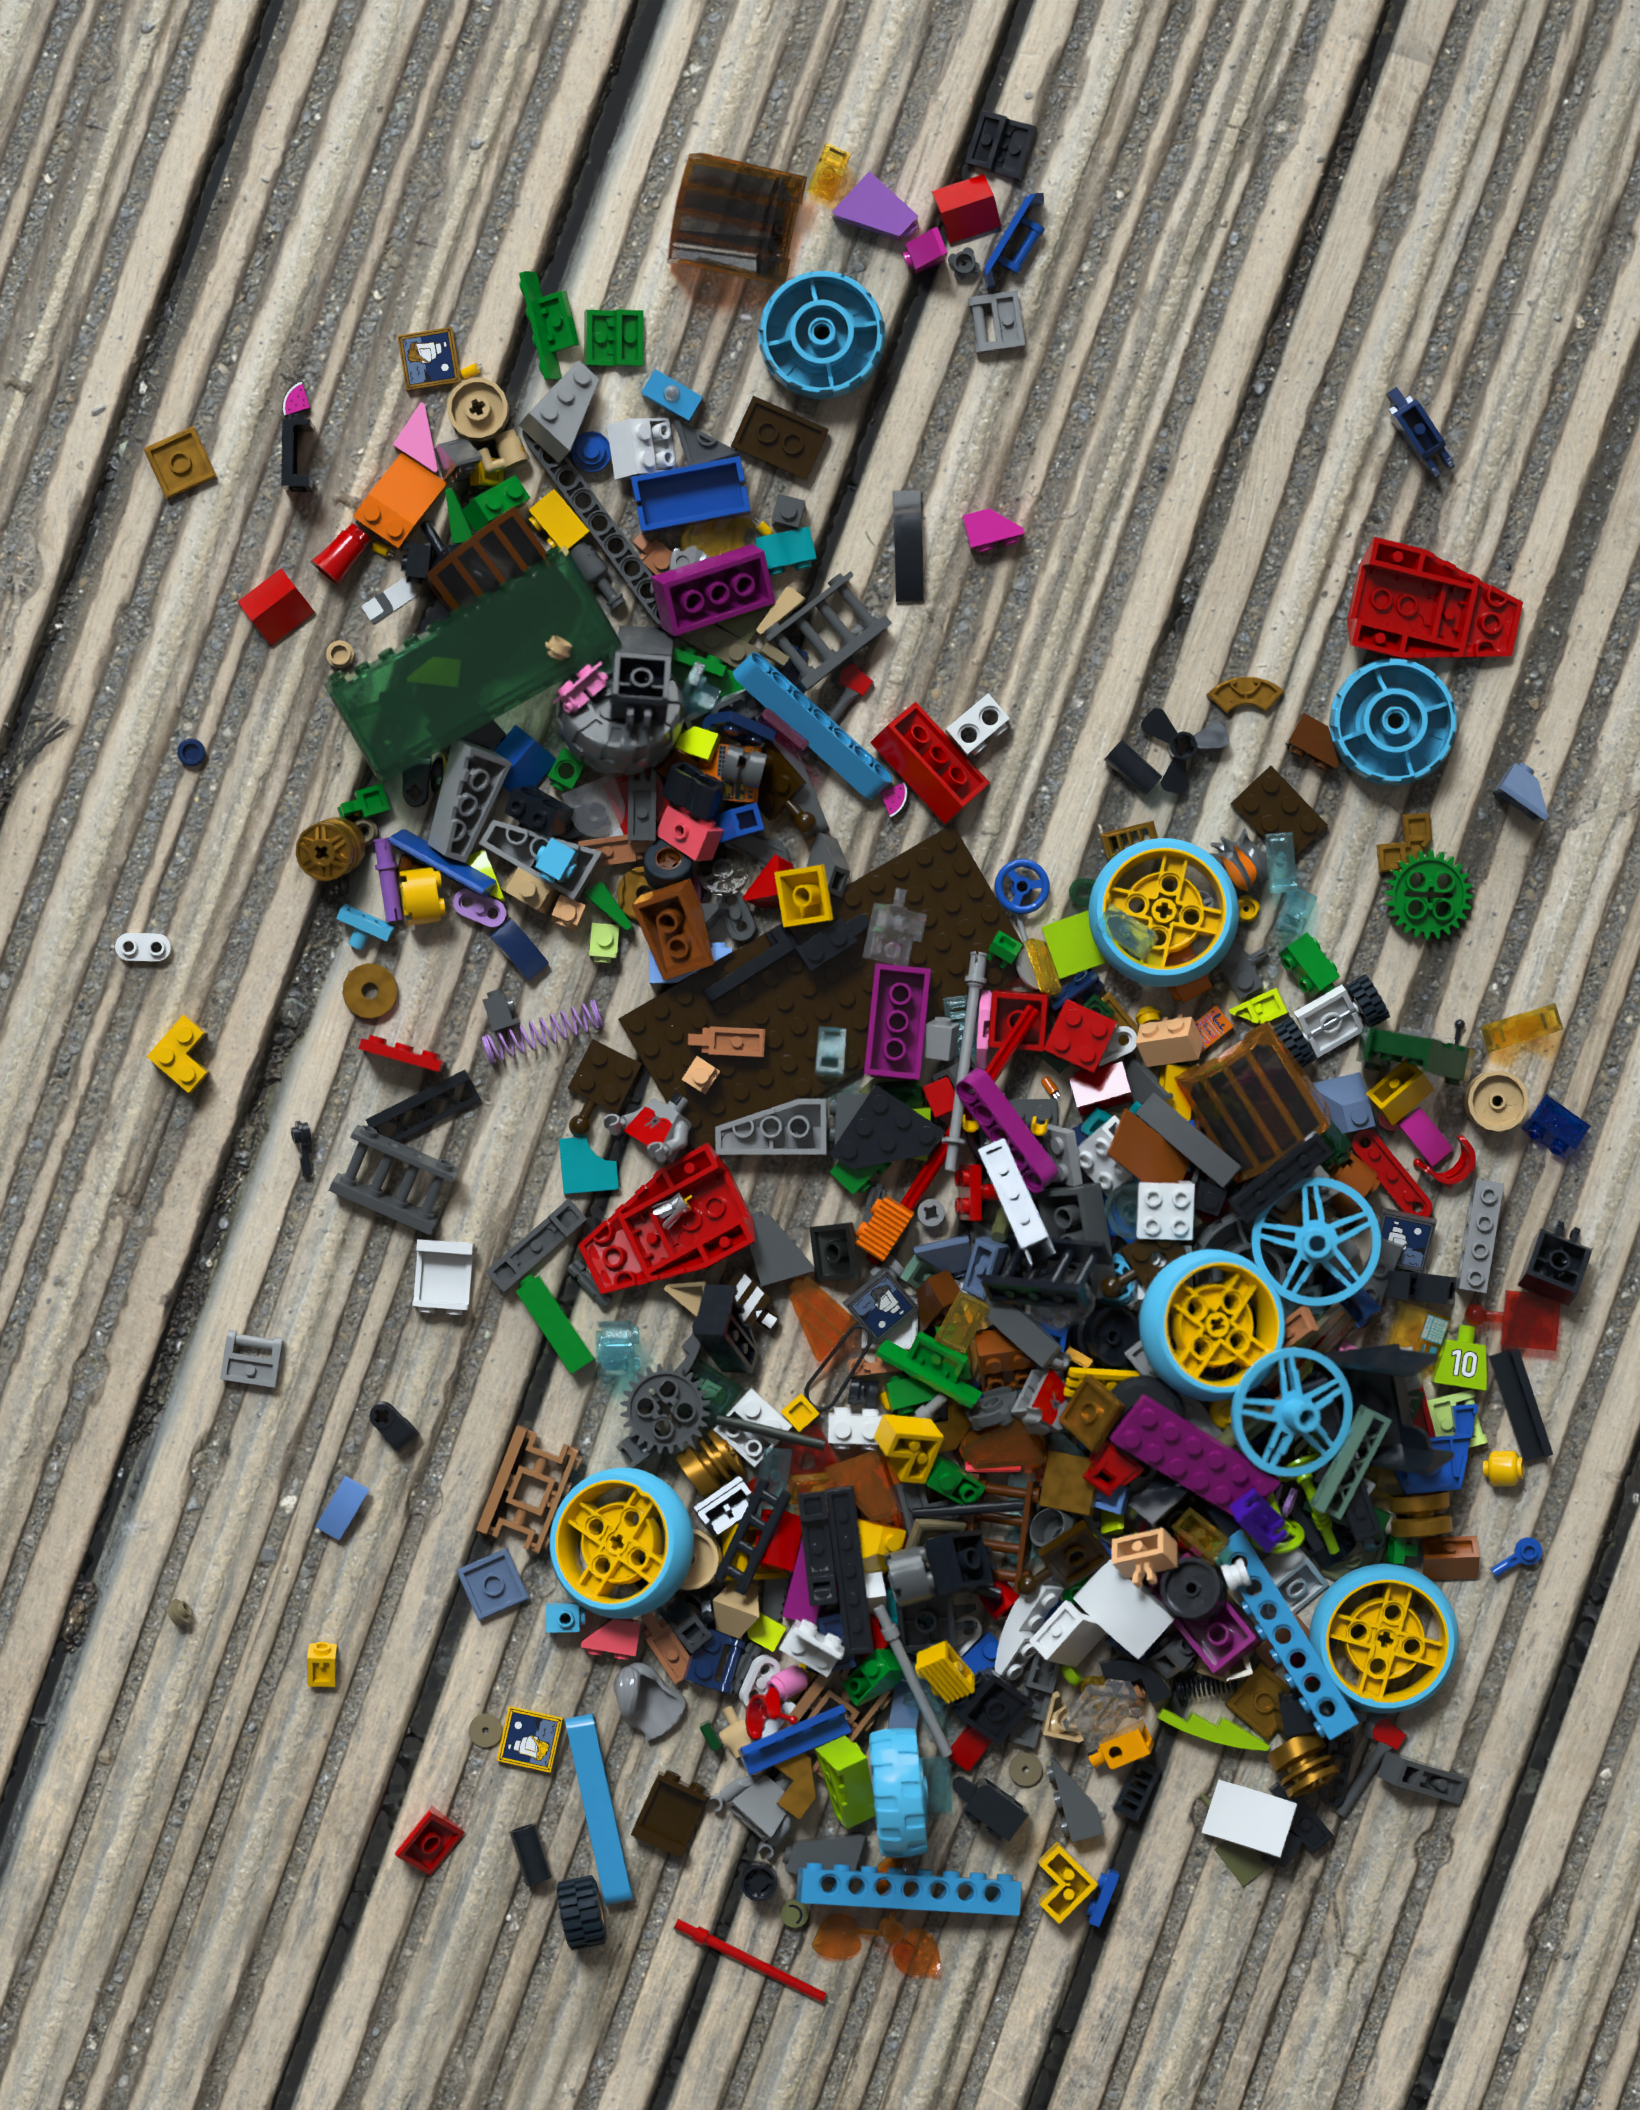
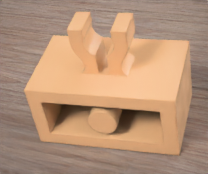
M1178 1014L1177 1018L1170 1020L1169 1016H1163L1162 1021L1140 1024L1136 1045L1147 1067L1199 1060L1203 1043L1193 1018H1185L1183 1014Z
M1164 1528L1112 1539V1565L1126 1579L1132 1578V1583L1137 1588L1142 1587V1579L1145 1577V1574H1147V1580L1151 1585L1157 1584V1576L1154 1572L1177 1568V1542Z

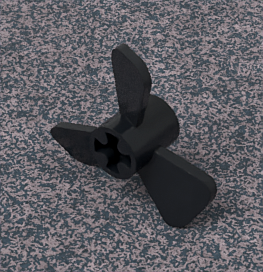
M1154 708L1141 722L1143 732L1168 743L1167 750L1173 759L1161 780V787L1167 792L1183 794L1187 790L1186 760L1190 759L1197 749L1224 748L1229 744L1227 730L1224 724L1218 721L1211 723L1195 735L1189 732L1177 733L1164 710ZM1178 739H1182L1183 743L1189 742L1190 748L1185 750L1186 754L1181 755L1180 752H1176L1175 746Z

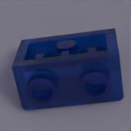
M1547 1094L1540 1099L1530 1117L1521 1126V1129L1530 1138L1541 1142L1554 1155L1563 1159H1567L1577 1149L1590 1128L1588 1123Z

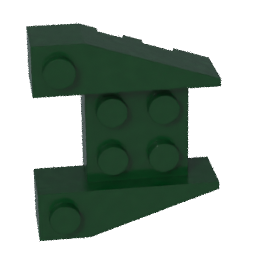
M1367 1027L1362 1028L1356 1061L1364 1063V1069L1380 1071V1066L1389 1068L1390 1061L1403 1063L1404 1058L1408 1059V1064L1422 1067V1071L1444 1078L1445 1084L1460 1086L1461 1081L1469 1083L1475 1050L1453 1043H1444L1433 1038Z

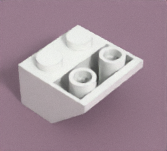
M633 418L607 425L615 480L631 479L633 476L676 468L669 418Z
M752 1387L725 1415L787 1431L792 1427V1424ZM719 1425L714 1428V1431L724 1440L726 1439L754 1467L779 1441Z

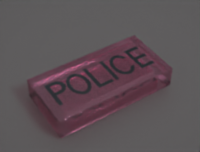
M766 708L756 721L777 731L774 740L797 759L810 744L769 708Z

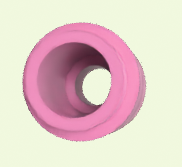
M792 1665L771 1676L770 1680L766 1683L767 1691L770 1687L777 1688L780 1700L785 1701L806 1690L809 1677L802 1667Z

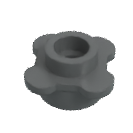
M969 247L964 248L963 251L957 254L952 253L948 257V263L955 270L954 276L959 280L964 279L965 275L969 273H977L980 269L979 263L975 262L974 251ZM965 261L967 263L966 266H962L961 262Z

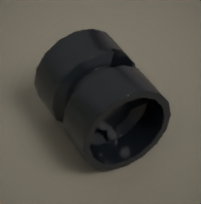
M756 1860L745 1866L741 1876V1887L746 1897L758 1902L772 1897L777 1887V1875L771 1864L766 1861Z

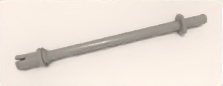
M976 951L970 952L969 972L965 976L964 982L967 983L969 992L956 1085L969 1074L980 989L987 982L984 976L988 954L979 952V955ZM956 1089L949 1137H944L941 1141L943 1144H948L945 1163L946 1171H956L959 1146H966V1141L960 1138L964 1104L958 1097Z

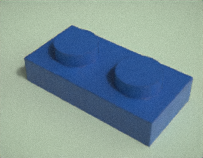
M990 1631L986 1632L961 1657L965 1664L971 1668V1671L974 1672V1675L979 1670L984 1671L987 1666L992 1668L995 1665L999 1641Z
M1107 1868L1105 1874L1100 1873L1097 1880L1099 1885L1096 1887V1889H1099L1095 1900L1092 1898L1089 1900L1085 1910V1914L1088 1915V1923L1097 1927L1100 1926L1120 1876L1118 1871Z

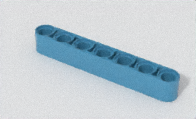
M752 652L733 671L734 678L744 689L865 798L873 800L892 782L891 774L883 765L760 654Z
M590 1713L567 1718L565 1721L605 1905L609 1906L632 1901L631 1884L594 1715Z

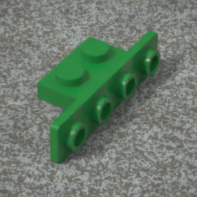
M531 271L520 272L519 285L527 305L526 315L531 322L533 330L532 340L538 351L540 372L545 380H560L562 375L556 352L579 345L567 291H559L543 297L537 273Z
M682 645L680 650L673 649L670 672L677 681L721 697L744 689L734 678L733 671L727 669V666L722 665V659L707 655L706 659L696 656V650Z
M921 1331L917 1334L910 1351L901 1348L889 1340H885L877 1349L875 1355L886 1364L901 1369L911 1378L919 1379L931 1386L933 1390L942 1392L955 1399L960 1405L973 1408L982 1395L981 1391L959 1380L969 1358Z

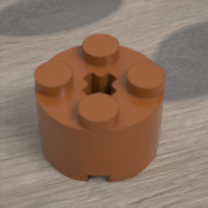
M1351 1152L1345 1153L1348 1158L1344 1162L1338 1159L1328 1170L1327 1174L1331 1179L1350 1186L1363 1198H1365L1367 1193L1372 1194L1380 1184V1181L1376 1179L1377 1172ZM1343 1192L1332 1197V1203L1329 1205L1342 1216L1348 1214L1351 1216L1356 1215L1361 1209L1350 1196Z

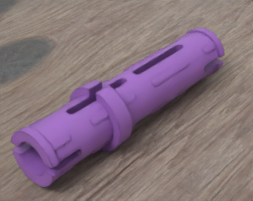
M390 837L373 840L377 858L375 870L379 871L386 922L403 920L395 872L397 862H394L392 846L389 842Z

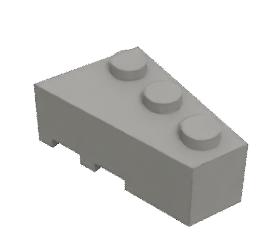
M578 360L518 425L558 463L571 450L599 378Z

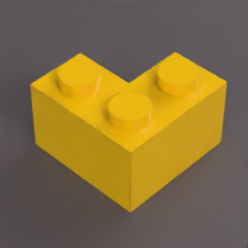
M182 1015L146 1056L188 1093H193L210 1073L190 1055L207 1032L187 1015Z
M883 1414L874 1439L885 1455L890 1457L888 1464L901 1482L925 1484L944 1436L929 1418Z
M1056 1841L1038 1860L1039 1865L1056 1881L1038 1899V1902L1060 1924L1099 1884Z

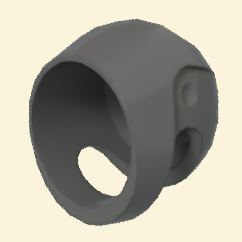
M1055 1508L1044 1509L1032 1520L1030 1525L1031 1540L1034 1546L1040 1549L1076 1525L1077 1521L1067 1511Z

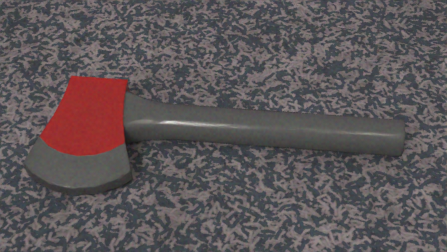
M851 657L832 671V683L845 687V690L828 716L836 723L849 704L859 695L864 696L874 682L858 668ZM806 746L800 756L809 762L815 752Z
M1373 1713L1364 1724V1737L1377 1740L1378 1744L1345 1795L1344 1801L1335 1811L1343 1817L1346 1816L1384 1758L1385 1752L1391 1751L1393 1748L1397 1750L1406 1737V1734L1398 1729L1385 1714Z

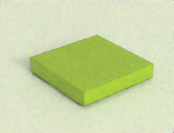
M1089 910L1041 927L1059 979L1107 963L1092 937L1089 925Z

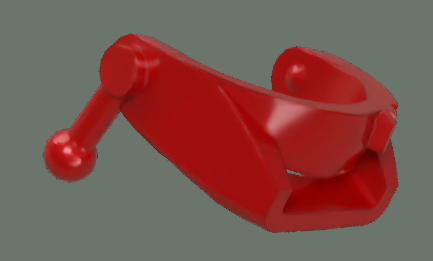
M1463 1135L1456 1137L1461 1145L1459 1160L1447 1172H1433L1427 1164L1424 1165L1420 1158L1414 1159L1413 1165L1422 1169L1428 1176L1431 1175L1442 1185L1452 1189L1454 1183L1461 1182L1466 1179L1470 1172H1474L1473 1169L1476 1164L1475 1151Z
M770 1687L766 1694H756L749 1700L745 1724L747 1734L753 1740H758L761 1737L767 1715L772 1720L780 1718L789 1721L791 1725H795L798 1722L796 1716H788L781 1713L780 1695L777 1688Z

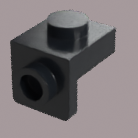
M1339 1526L1338 1532L1345 1528L1343 1526ZM1351 1532L1336 1540L1340 1549L1338 1553L1330 1554L1326 1546L1312 1555L1323 1570L1349 1555L1354 1549L1356 1542Z

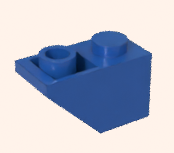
M757 803L734 808L711 817L716 822L715 825L724 830L719 844L764 832Z

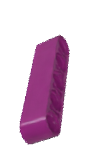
M977 1068L958 1082L956 1085L958 1097L992 1143L1004 1138L1026 1188L1033 1193L1041 1192L1058 1176V1168L989 1074Z

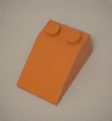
M401 452L353 515V518L401 552L403 542L409 541L448 483Z

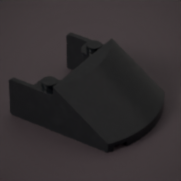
M1399 1344L1320 1353L1330 1359L1347 1380L1353 1403L1352 1420L1361 1404L1392 1420L1368 1466L1431 1475L1454 1459V1452L1432 1449L1428 1433L1421 1427L1413 1426L1405 1377H1414L1438 1360L1437 1354L1400 1349ZM1311 1360L1313 1366L1311 1373L1307 1375V1382L1323 1376L1327 1377L1328 1382L1335 1379L1326 1367L1315 1360ZM1337 1383V1384L1331 1386V1387H1330L1331 1390H1333L1334 1388L1338 1387L1339 1384ZM1341 1393L1334 1399L1343 1421L1344 1403ZM1373 1418L1366 1431L1367 1435L1378 1432L1382 1421ZM1374 1438L1369 1440L1370 1445L1373 1442ZM1365 1441L1360 1443L1354 1454L1356 1460L1365 1457L1368 1451Z

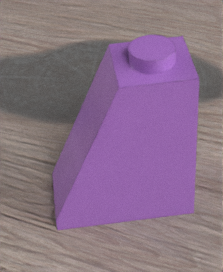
M870 171L832 211V217L837 221L898 241L903 236L909 238L918 228L916 224L918 215Z

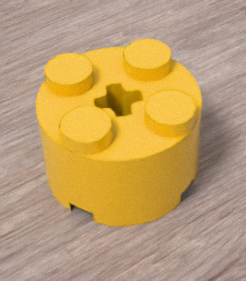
M433 867L399 871V878L405 877V882H402V885H400L404 915H410L411 920L406 921L407 927L440 922L441 917L446 915L444 898L438 899L437 889L442 887L440 871H434Z

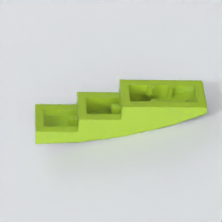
M1161 1706L1156 1714L1158 1719L1179 1730L1210 1742L1240 1749L1268 1751L1270 1748L1267 1742L1221 1715L1216 1723L1213 1724L1193 1711H1190L1187 1718L1183 1719Z

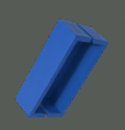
M740 456L631 477L636 505L642 504V506L637 507L642 535L751 514L746 486L740 487V485H745Z

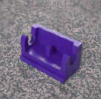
M1252 1488L1229 1506L1237 1522L1267 1553L1271 1552V1548L1281 1542L1288 1534L1283 1529L1277 1535H1274L1278 1529L1285 1525V1521L1255 1488Z

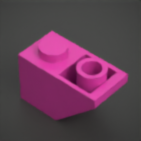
M990 508L962 516L970 550L977 549V553L992 550L993 544L1003 542L1004 546L1019 543V537H1023L1025 534L1024 528Z

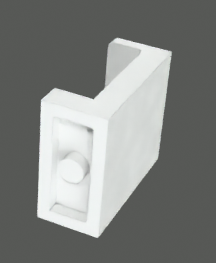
M417 1239V1262L412 1306H417L418 1312L435 1313V1308L446 1309V1314L462 1315L463 1310H469L474 1243Z
M1065 1600L1029 1642L1047 1661L1077 1667L1107 1632L1088 1614L1080 1613L1071 1602Z

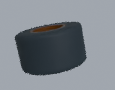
M663 839L648 847L644 855V877L647 883L655 890L687 879L692 880L693 859Z

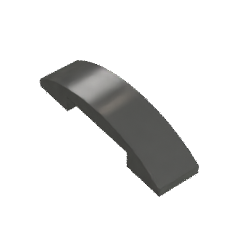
M568 1198L485 1272L505 1292L587 1218Z
M693 1333L681 1346L689 1355L674 1371L677 1372L682 1366L683 1376L687 1374L701 1346ZM665 1381L659 1388L661 1395L665 1397L675 1388V1385L671 1381ZM649 1391L656 1402L661 1399L657 1393L653 1394ZM648 1398L641 1399L637 1405L638 1411L651 1406L653 1402Z

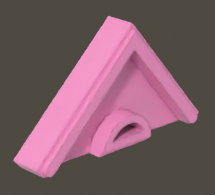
M421 402L393 443V446L434 473H437L438 466L425 404Z

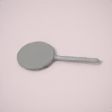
M1014 913L1024 944V948L1016 956L1018 974L1022 981L1031 989H1043L1049 981L1048 967L1043 957L1036 950L1030 948L1021 915Z

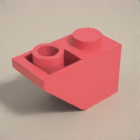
M611 1618L583 1638L581 1647L586 1648V1653L602 1655L603 1651L614 1653V1658L629 1660L630 1656H636L642 1621L628 1618Z

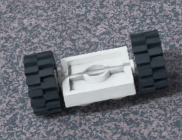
M1364 974L1347 984L1346 989L1340 985L1295 1011L1294 1014L1303 1030L1302 1032L1291 1017L1271 1029L1287 1060L1294 1070L1298 1071L1316 1060L1314 1054L1318 1058L1360 1034L1364 1026L1358 1013H1360L1369 1027L1376 1026L1390 1018V1015L1378 990L1374 987L1369 977Z

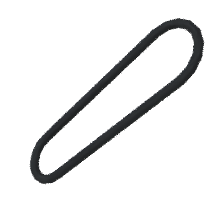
M863 1324L853 1325L807 1382L804 1396L817 1411H827L836 1404L873 1342V1335L867 1326ZM857 1328L864 1329L868 1333L869 1341L834 1400L826 1407L814 1405L808 1396L810 1385L852 1331Z

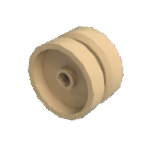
M473 377L462 381L452 390L448 398L447 413L452 427L462 438L465 437L470 442L485 443L494 440L496 435L504 431L509 421L510 408L504 392L496 383L486 378ZM482 407L483 414L477 416V413H474V409Z
M1499 1070L1484 1072L1473 1078L1465 1089L1463 1098L1465 1113L1471 1122L1483 1130L1497 1132L1512 1129L1519 1124L1527 1113L1529 1103L1527 1089L1521 1080L1510 1072ZM1494 1096H1500L1501 1101L1497 1103L1498 1106L1492 1103Z
M693 1529V1555L695 1561L691 1564L686 1578L679 1587L681 1589H701L716 1581L714 1576L723 1559V1549L716 1538L713 1539L707 1531ZM666 1540L662 1544L661 1553L663 1555L665 1553Z

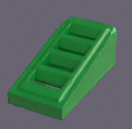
M446 488L445 493L453 545L463 544L473 536V533L462 512L455 492L452 488Z
M603 882L597 883L583 893L587 899L623 929L629 931L633 928V925Z

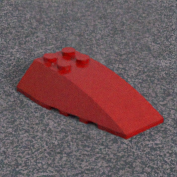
M1373 537L1358 566L1347 617L1350 646L1398 658L1512 656L1523 602L1493 585L1486 584L1480 578L1464 572L1449 561L1442 560L1426 549Z
M709 1143L660 1168L649 1182L635 1191V1195L625 1204H621L608 1220H604L578 1244L600 1294L709 1268L756 1242L753 1218L730 1170ZM678 1192L685 1199L692 1195V1198L687 1201L691 1210L682 1214L668 1230L663 1228V1223L669 1216L660 1218L659 1215H654L653 1211L659 1207L651 1208V1206L671 1199Z

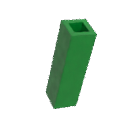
M530 1274L518 1282L521 1288L516 1290V1293L570 1374L595 1359L542 1277L539 1275L534 1278Z

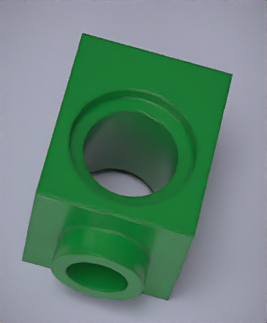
M563 747L547 776L552 780L550 785L564 793L567 788L573 791L587 764L584 762L580 763L569 753L568 749ZM564 764H570L574 767V775L569 779H563L559 776V769Z

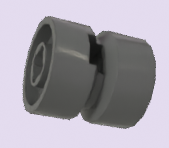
M729 745L721 780L735 784L740 780L744 786L759 789L767 754L751 751L747 754L744 748ZM737 764L746 765L745 770L737 767Z

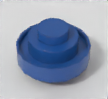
M598 432L582 433L573 442L571 448L572 460L584 472L594 473L606 468L611 460L609 441Z

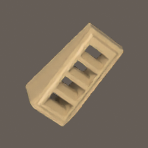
M786 587L756 629V634L760 637L765 635L764 632L776 622L780 623L800 607L806 598L791 587Z

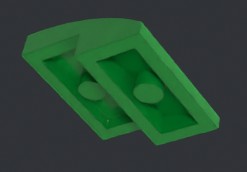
M585 310L584 365L591 367L643 366V310Z

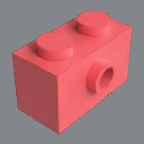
M667 805L656 835L693 860L705 861L713 859L724 830L716 826V822L711 818L700 820L693 817L691 812L685 807Z

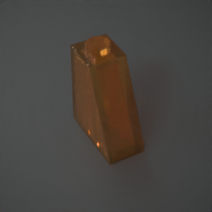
M808 1275L804 1279L799 1276L789 1287L792 1291L789 1298L813 1354L820 1362L857 1320Z
M1013 1415L1014 1420L1007 1425L1000 1426L997 1423L987 1426L982 1430L976 1431L973 1429L966 1433L961 1440L959 1451L964 1461L970 1462L976 1470L1043 1464L1047 1460L1048 1449L1039 1435L1026 1433L1022 1420Z
M877 1449L825 1467L826 1473L839 1487L854 1485L856 1505L872 1522L880 1520L881 1525L897 1520L896 1514L903 1512L882 1449Z

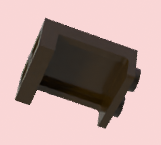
M666 1770L665 1773L659 1771L634 1824L631 1835L682 1858L690 1836L709 1799V1793L705 1792L707 1788L699 1783L691 1781L689 1785L681 1781V1776L673 1771Z

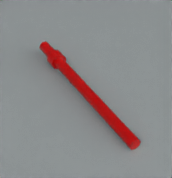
M678 1918L673 1929L691 1937L693 1942L701 1946L705 1944L821 2003L826 1996V1992L708 1934L709 1930L701 1926L696 1928Z

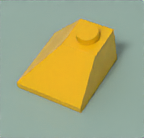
M824 864L774 872L783 927L833 920Z
M858 1519L864 1572L866 1574L882 1571L883 1575L889 1569L888 1565H885L884 1554L902 1550L906 1531L889 1524ZM833 1555V1565H834V1571H835V1563H834V1555Z

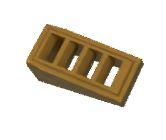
M1154 821L1100 834L1106 861H1110L1115 855L1124 850L1122 834H1126L1129 847L1134 845L1131 833L1137 831L1139 842L1145 841L1142 829L1145 828L1148 830L1150 839H1158ZM1111 837H1116L1119 848L1117 853H1114Z

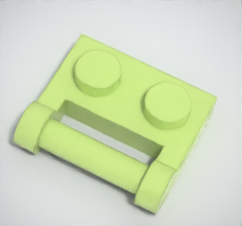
M1471 1388L1427 1400L1435 1437L1454 1435L1451 1407L1457 1406L1456 1402L1463 1401L1464 1405L1475 1404L1474 1397H1476L1474 1389ZM1477 1413L1469 1447L1488 1442L1486 1434L1482 1432Z

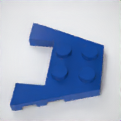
M1478 1404L1452 1406L1454 1435L1430 1437L1432 1449L1454 1452V1459L1431 1475L1393 1470L1404 1495L1461 1489Z

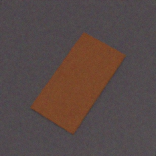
M1127 1108L1124 1109L1107 1155L1141 1182L1179 1183V1181H1183L1191 1160Z

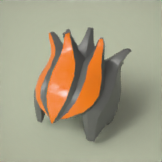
M1245 828L1236 842L1222 836V843H1210V846L1216 848L1219 853L1209 854L1225 869L1235 889L1248 891L1256 878L1265 881L1269 879L1265 854L1248 838V832Z

